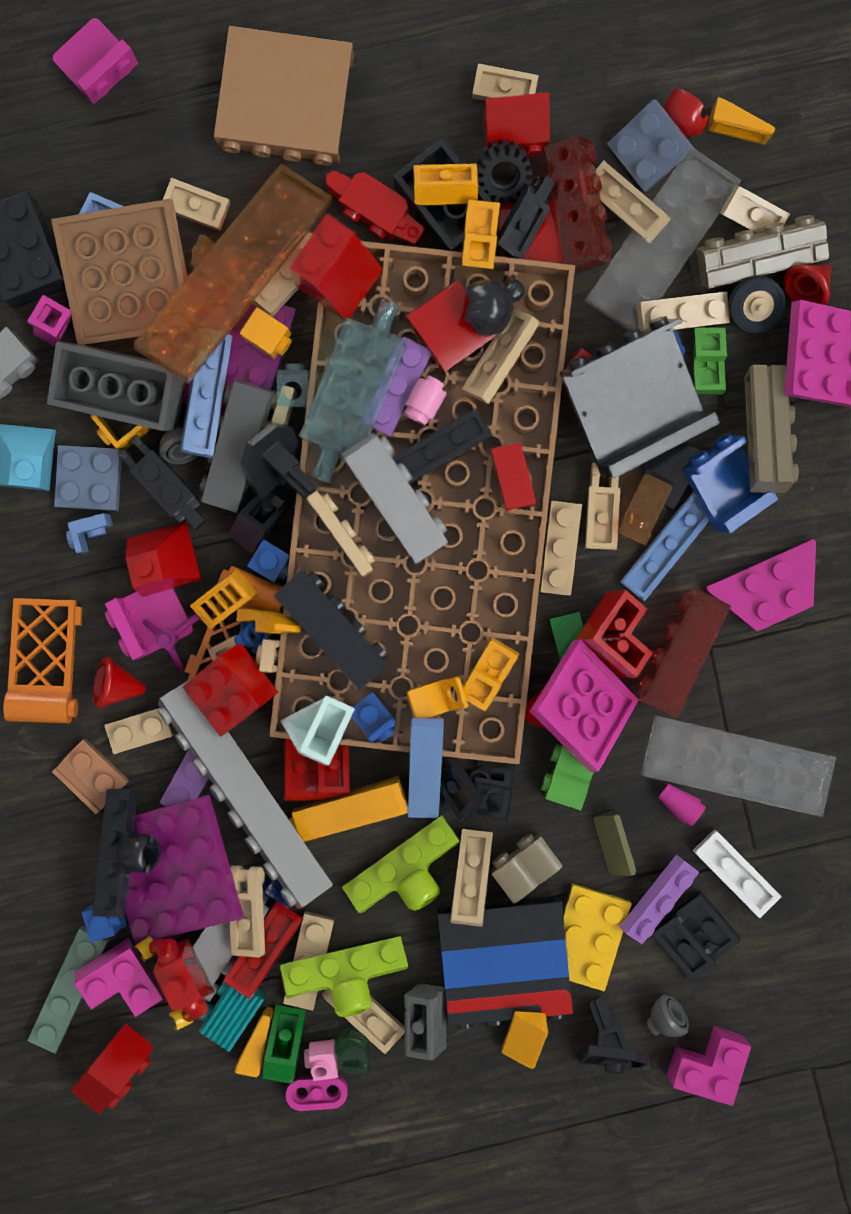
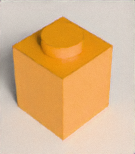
M257 307L239 333L243 340L274 360L278 354L282 356L287 351L292 341L289 338L291 332L288 327Z

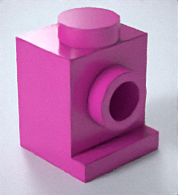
M43 295L27 323L33 326V335L56 347V342H59L71 322L72 311Z

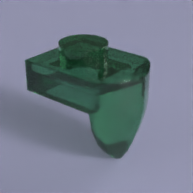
M353 1028L343 1031L334 1045L338 1072L368 1074L371 1068L368 1038Z

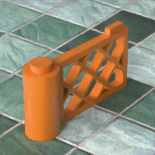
M231 566L229 571L224 569L220 575L218 582H220L223 578H225L237 567ZM237 568L257 591L249 601L238 609L281 613L283 606L273 595L283 586ZM228 584V589L237 599L240 598L239 594ZM221 591L220 595L229 605H231L232 602ZM217 602L216 607L222 612L223 608ZM224 620L219 622L220 629L215 630L216 625L211 629L207 628L197 656L191 654L184 671L189 673L187 680L193 679L198 674L202 663L212 659L211 655L204 658L206 651L212 648L210 644L212 635L223 631L226 639H229L231 636L228 629L240 624V622L236 621L226 626ZM268 633L267 639L271 638L272 633ZM252 634L249 635L251 639L254 638Z
M13 599L8 691L4 699V718L7 722L69 724L72 717H77L78 700L73 699L72 682L76 625L82 626L83 607H77V601ZM22 606H34L41 614L29 626L21 619ZM40 606H50V607H49L47 610L44 611ZM57 607H68V619L58 627L48 615ZM46 619L55 631L42 642L32 630L41 621ZM22 626L24 630L20 633V627ZM65 628H67V636L63 632ZM29 633L39 646L26 657L19 649V643ZM60 635L66 641V650L57 658L47 645ZM43 649L53 662L40 672L30 660ZM20 656L22 661L18 664V659ZM64 658H65V666L61 663V661H62ZM27 664L37 677L28 685H17L18 671ZM58 665L65 673L64 686H53L44 676ZM41 680L45 685L36 684Z

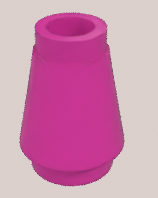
M669 783L658 797L682 824L686 822L691 827L706 808V806L700 803L701 799L675 786L673 787Z

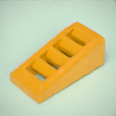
M718 97L712 107L707 130L765 145L774 134L775 127L731 102Z
M236 568L193 602L190 607L211 629L249 601L257 591ZM228 584H230L233 587V589L239 594L240 598L237 599L234 596V594L228 589ZM220 590L232 602L231 605H229L218 593ZM211 597H214L224 609L222 612L210 600ZM206 603L216 617L212 619L201 605Z
M266 1007L260 1016L235 1066V1073L256 1078L259 1076L263 1066L274 1011L272 1007Z

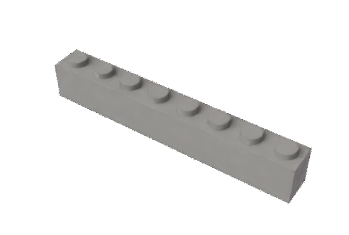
M189 679L161 697L158 704L160 708L157 711L166 725L172 724L178 734L175 735V738L184 751L189 749L195 760L192 763L202 777L207 775L213 784L210 786V790L218 802L224 800L230 809L227 814L231 822L237 829L239 827L243 828L248 836L245 839L248 847L255 855L260 853L266 863L263 864V868L273 881L277 879L284 889L280 892L290 907L295 905L297 909H300L333 886V884L229 732L220 737L182 688L191 680Z

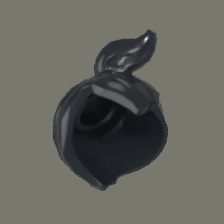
M514 274L507 277L503 284L495 280L486 279L468 285L469 305L466 308L464 321L470 323L475 331L484 337L501 333L508 326L514 311L513 304L520 301L523 297L525 287L516 279Z

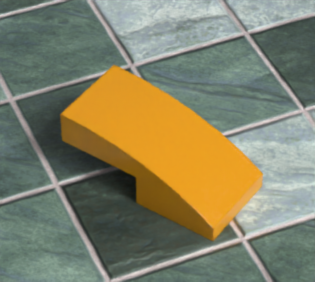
M468 199L462 266L493 269L500 203Z
M237 609V621L255 622V632L273 634L300 632V625L282 613Z
M492 637L463 685L466 700L486 712L502 686V682L517 660L519 653Z

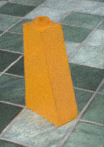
M398 775L351 790L348 796L323 799L294 808L292 812L293 817L289 818V821L303 842L406 814L408 813V802Z

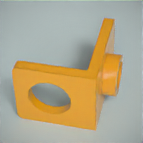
M91 415V418L99 426L96 432L108 446L112 443L118 450L121 448L126 450L133 444L132 438L136 435L141 438L150 430L148 427L137 425L119 439L101 416Z
M459 677L443 679L407 692L414 718L428 719L447 711L468 707ZM451 686H453L457 692V702L453 699L451 695Z

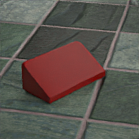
M521 443L492 448L490 453L505 511L536 504Z

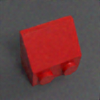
M549 92L486 98L483 115L485 146L487 145L490 149L493 147V141L497 140L498 145H501L502 139H507L509 145L514 141L518 143L519 148L522 146L528 157L539 156L544 151H547L550 142Z

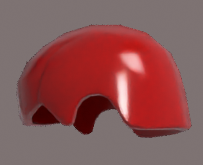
M674 89L663 108L685 137H695L701 134L709 118L708 115L704 118L701 117L702 102L682 89Z

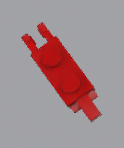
M336 170L326 174L325 183L328 193L339 200L340 209L343 210L342 215L355 224L360 221L368 226V232L379 240L386 238L392 242L396 238L415 247L424 233V227L408 214V205L404 197L365 172L355 174L353 179L340 174V172H336Z

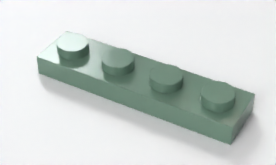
M82 926L78 930L27 1041L56 1054L83 998L74 984V972L101 956L110 940L109 938L91 943L87 929Z

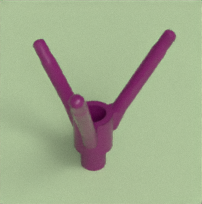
M208 606L204 608L207 613L211 611ZM194 614L175 629L166 628L164 630L158 629L149 620L144 619L143 624L156 636L157 644L168 651L178 671L183 672L184 667L175 651L174 645L179 640V634L201 618Z

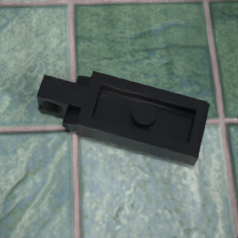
M547 175L537 176L532 185L529 184L522 190L497 235L496 247L509 258L523 259L551 209L548 206L550 201L547 197L555 182Z

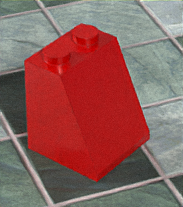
M328 214L324 216L289 267L297 288L346 322L349 321L383 272V268L356 234Z

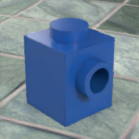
M263 540L247 567L272 582L278 583L280 579L285 580L288 576L290 555L268 541Z

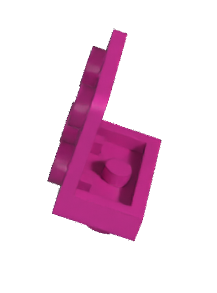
M97 18L91 19L53 55L55 64L93 105L138 64L134 53L122 39L119 42Z
M174 588L145 597L135 592L125 598H115L105 603L108 609L105 612L107 621L113 629L117 628L122 638L119 640V645L123 653L127 657L131 656L132 660L141 659L161 649L157 644L156 636L143 624L144 619L149 620L161 630L166 628L175 629L189 619ZM192 625L179 634V640L193 632Z

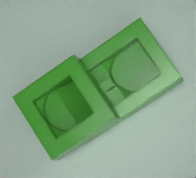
M694 328L692 382L697 394L723 395L726 391L724 361L727 357L725 328Z

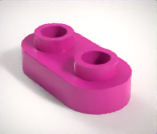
M312 1075L298 1076L294 1078L293 1084H288L286 1101L291 1108L297 1111L335 1109L346 1101L348 1085L340 1075H338V1078L313 1081ZM334 1085L338 1088V1091L330 1093L327 1087ZM303 1087L308 1093L300 1095L297 1093V1089Z

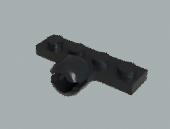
M106 790L92 916L124 918L130 874L133 872H151L160 861L161 847L157 839L153 835L136 834L134 830L138 790Z

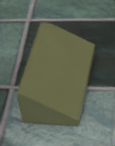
M612 810L594 816L593 821L609 873L612 875H635L636 869L620 815Z

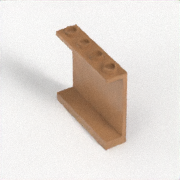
M229 26L214 138L218 147L229 153H239L240 150L251 151L253 155L264 158L270 157L271 154L280 155L285 160L299 162L302 158L313 160L315 164L330 166L331 163L339 164V143L349 70L353 66L354 58L353 43Z

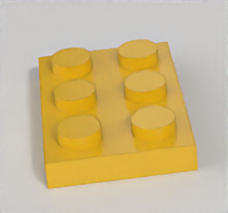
M574 883L571 884L563 910L570 981L605 992L623 934V930L619 926L627 918L632 905L629 900Z

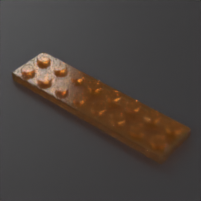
M280 164L135 341V349L189 384L332 202V196L288 167Z

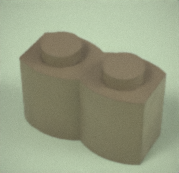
M531 833L526 835L516 844L518 846L517 850L510 855L505 852L492 862L494 867L490 870L491 874L513 903L521 900L563 867L539 833L535 836Z

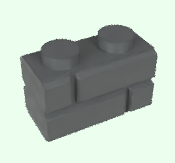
M421 983L404 995L406 1009L405 1055L430 1061L434 1060L439 1053L446 1049L445 987Z

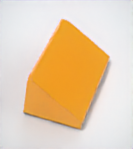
M477 164L414 165L415 204H467L468 199L478 200Z
M516 1011L501 1048L502 1053L522 1065L534 1069L548 1035L545 1013Z

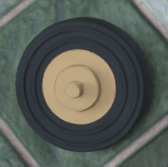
M765 276L746 278L734 287L729 296V315L732 321L744 331L751 333L767 331L779 322L784 313L785 296L783 290L774 280Z

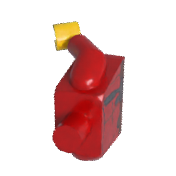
M148 936L134 946L141 953L142 956L140 958L142 961L148 960L153 955H158L154 975L173 1011L169 1013V1016L173 1017L175 1021V1030L193 1023L194 1020L206 1014L208 1005L202 998L215 991L189 939L177 944L173 939L153 940Z

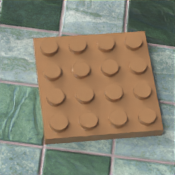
M173 199L51 219L69 307L72 311L71 316L77 344L85 345L197 327Z

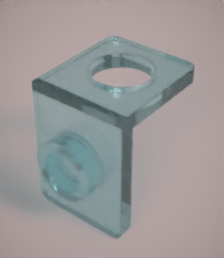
M285 364V370H277L278 406H307L311 370H304V364ZM290 381L299 383L302 388V394L296 400H290L284 394V387Z

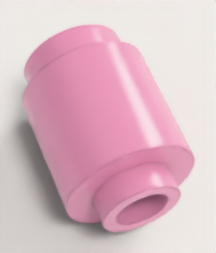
M427 376L425 380L419 378L405 403L407 408L403 414L415 422L426 426L428 420H433L447 394L442 390L444 384L431 376Z

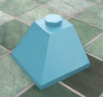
M0 424V486L50 491L56 430Z

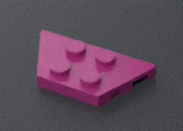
M810 539L704 587L705 591L714 596L725 605V608L734 615H737L747 626L757 632L814 606L815 539Z

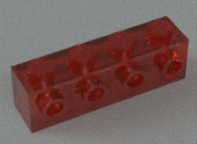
M576 135L546 146L545 153L549 178L555 182L552 188V196L563 264L575 265V272L577 273L610 264L609 253L612 251L609 237L606 235L605 222L607 215L604 206L601 204L600 191L602 190L600 177L596 173L595 161L597 153L593 143Z
M698 589L691 590L690 594L685 593L678 605V609L681 610L676 622L671 621L665 632L664 637L668 638L663 650L659 648L652 659L651 665L655 667L650 677L645 676L639 686L640 701L678 718L731 605Z

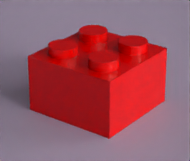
M241 643L218 656L182 687L220 737L239 725L279 693L264 672L259 671L260 667Z

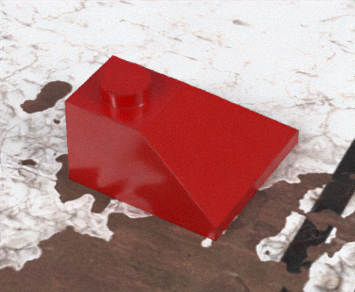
M186 521L127 539L126 562L132 586L142 597L202 580Z

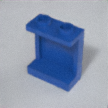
M726 434L714 441V447L708 451L704 450L696 453L689 459L690 463L682 468L714 530L718 532L732 533L778 500L775 493H755L750 491L749 461L741 447L747 442L744 436Z

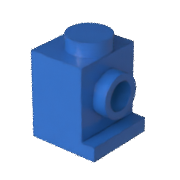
M93 904L82 912L91 943L114 936L121 928L129 925L126 915L124 918L92 916Z

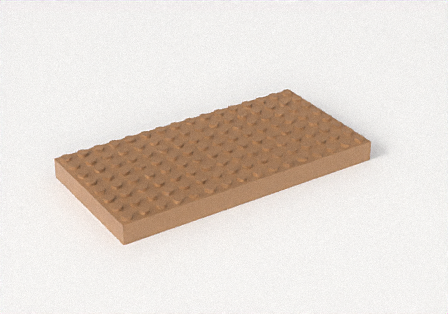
M361 241L383 268V272L348 322L318 302L300 470L317 485V491L322 497L328 494L338 508L333 513L340 523L345 519L357 534L352 540L358 548L365 546L375 561L370 564L374 570L363 577L308 499H303L297 493L287 583L301 570H305L307 574L313 571L324 582L325 585L321 589L329 598L334 594L346 607L343 611L345 616L350 621L356 618L368 631L364 637L372 645L377 641L389 654L385 659L389 665L359 691L301 625L300 632L281 634L275 688L279 693L274 696L269 737L291 739L281 720L325 698V696L354 707L373 691L396 719V723L392 726L395 732L381 743L378 739L371 743L367 739L368 736L351 717L339 744L410 752L411 720L414 717L407 692L453 677H459L463 687L493 637L518 652L519 656L486 712L467 701V708L447 711L428 719H444L442 756L520 764L562 379L559 372L564 370L575 265L495 256L493 269L462 266L463 252ZM514 274L516 276V279L525 287V293L520 301L513 304L514 310L533 316L539 322V325L489 404L469 396L462 390V387L493 339L446 372L441 371L433 356H431L421 378L425 380L427 376H431L444 384L442 390L447 394L433 420H428L426 426L402 414L390 438L362 424L404 337L427 348L425 344L420 342L405 316L455 281H459L467 291V286L476 281L487 279L503 284L510 275ZM477 408L493 436L410 484L414 492L420 489L430 505L425 509L431 518L437 515L444 524L447 531L443 535L448 543L416 564L341 454L371 433H374L379 439L383 436L387 439L394 450V453L390 455L393 457ZM521 443L536 504L506 512L490 450L500 446ZM284 608L283 614L296 621ZM451 686V695L453 699L457 702V692L454 689V687Z

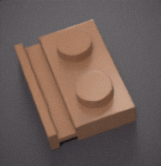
M86 738L52 771L95 814L99 813L105 806L107 789H122L129 782Z

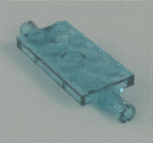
M386 299L380 300V305L372 324L365 325L348 318L345 320L299 435L302 439L319 445V449H321L313 473L310 475L318 480L330 483L339 457L342 458L341 454L370 435L407 343L404 338L389 332L400 308L398 304L392 301L387 303L388 300Z

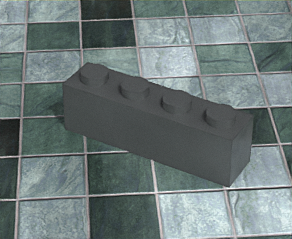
M241 380L234 381L233 386L228 385L224 396V403L227 404L224 416L220 415L217 429L219 438L214 448L213 457L207 460L211 464L209 475H204L200 484L199 492L203 493L201 502L236 513L243 509L250 483L240 462L246 443L264 429L275 394L274 390Z

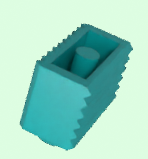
M223 982L216 992L220 998L214 1006L209 1003L206 1014L199 1018L203 1022L199 1029L200 1034H203L217 1045H220L221 1048L230 1052L265 999L267 993L260 988L256 990L251 1000H249Z

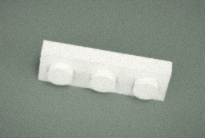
M715 829L693 850L759 918L781 898L780 894Z

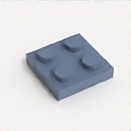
M652 100L607 143L644 192L649 191L695 149L657 100Z
M58 445L54 507L119 511L122 458L117 453L119 450Z

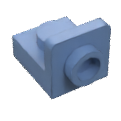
M102 513L68 523L70 531L66 532V537L70 548H75L76 553L83 554L89 552L84 534H87L88 538L106 534L105 529L113 527L111 515Z

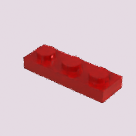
M276 902L264 920L265 954L261 957L240 956L223 982L251 1000L302 923L303 918Z

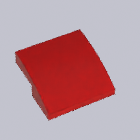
M552 200L548 205L551 208L523 257L525 260L563 264L559 200ZM516 202L500 203L499 231ZM499 250L500 257L509 258L506 254Z
M459 281L453 282L405 316L420 342L427 346L439 368L444 372L496 336H481L470 323L464 321L469 298L467 291Z
M285 738L284 800H321L348 796L350 794L348 745L339 744L329 766H326L298 753L292 740Z

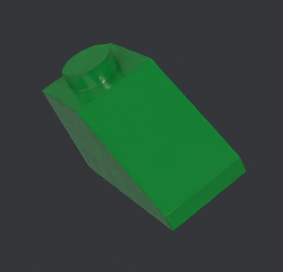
M281 1005L275 1006L264 1059L263 1079L293 1084L306 1009Z

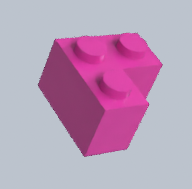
M129 938L74 972V984L90 1009H93L119 992L136 1017L163 999L160 985L145 962L141 960L140 954Z
M713 1026L705 1055L675 1046L667 1077L675 1089L733 1106L751 1045L743 1035Z

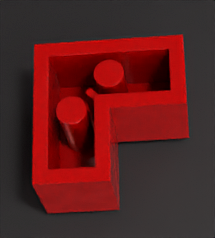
M627 590L606 592L575 639H581L617 678H637L653 654L631 634L647 611V608Z
M125 1023L70 1092L97 1114H100L106 1107L112 1109L133 1086L129 1081L133 1074L137 1073L140 1075L151 1062V1059L147 1056L154 1046Z

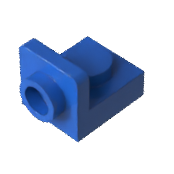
M373 691L353 707L355 709L351 717L368 736L367 739L371 743L376 739L381 743L395 732L392 726L396 723V719Z

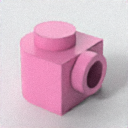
M335 1039L310 1042L309 1049H304V1061L306 1069L311 1068L313 1081L338 1078V1056Z

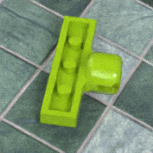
M440 816L342 888L358 913H363L393 891L400 895L408 909L419 910L431 903L440 893L439 886L429 873V865L461 841L446 819Z
M401 936L282 964L280 965V972L286 999L320 990H328L332 995L336 1014L339 1017H350L369 1010L372 1000L367 982L370 978L406 970L408 963Z

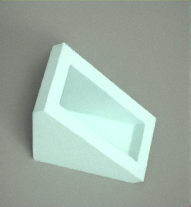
M325 696V698L281 720V723L298 753L329 766L355 708Z

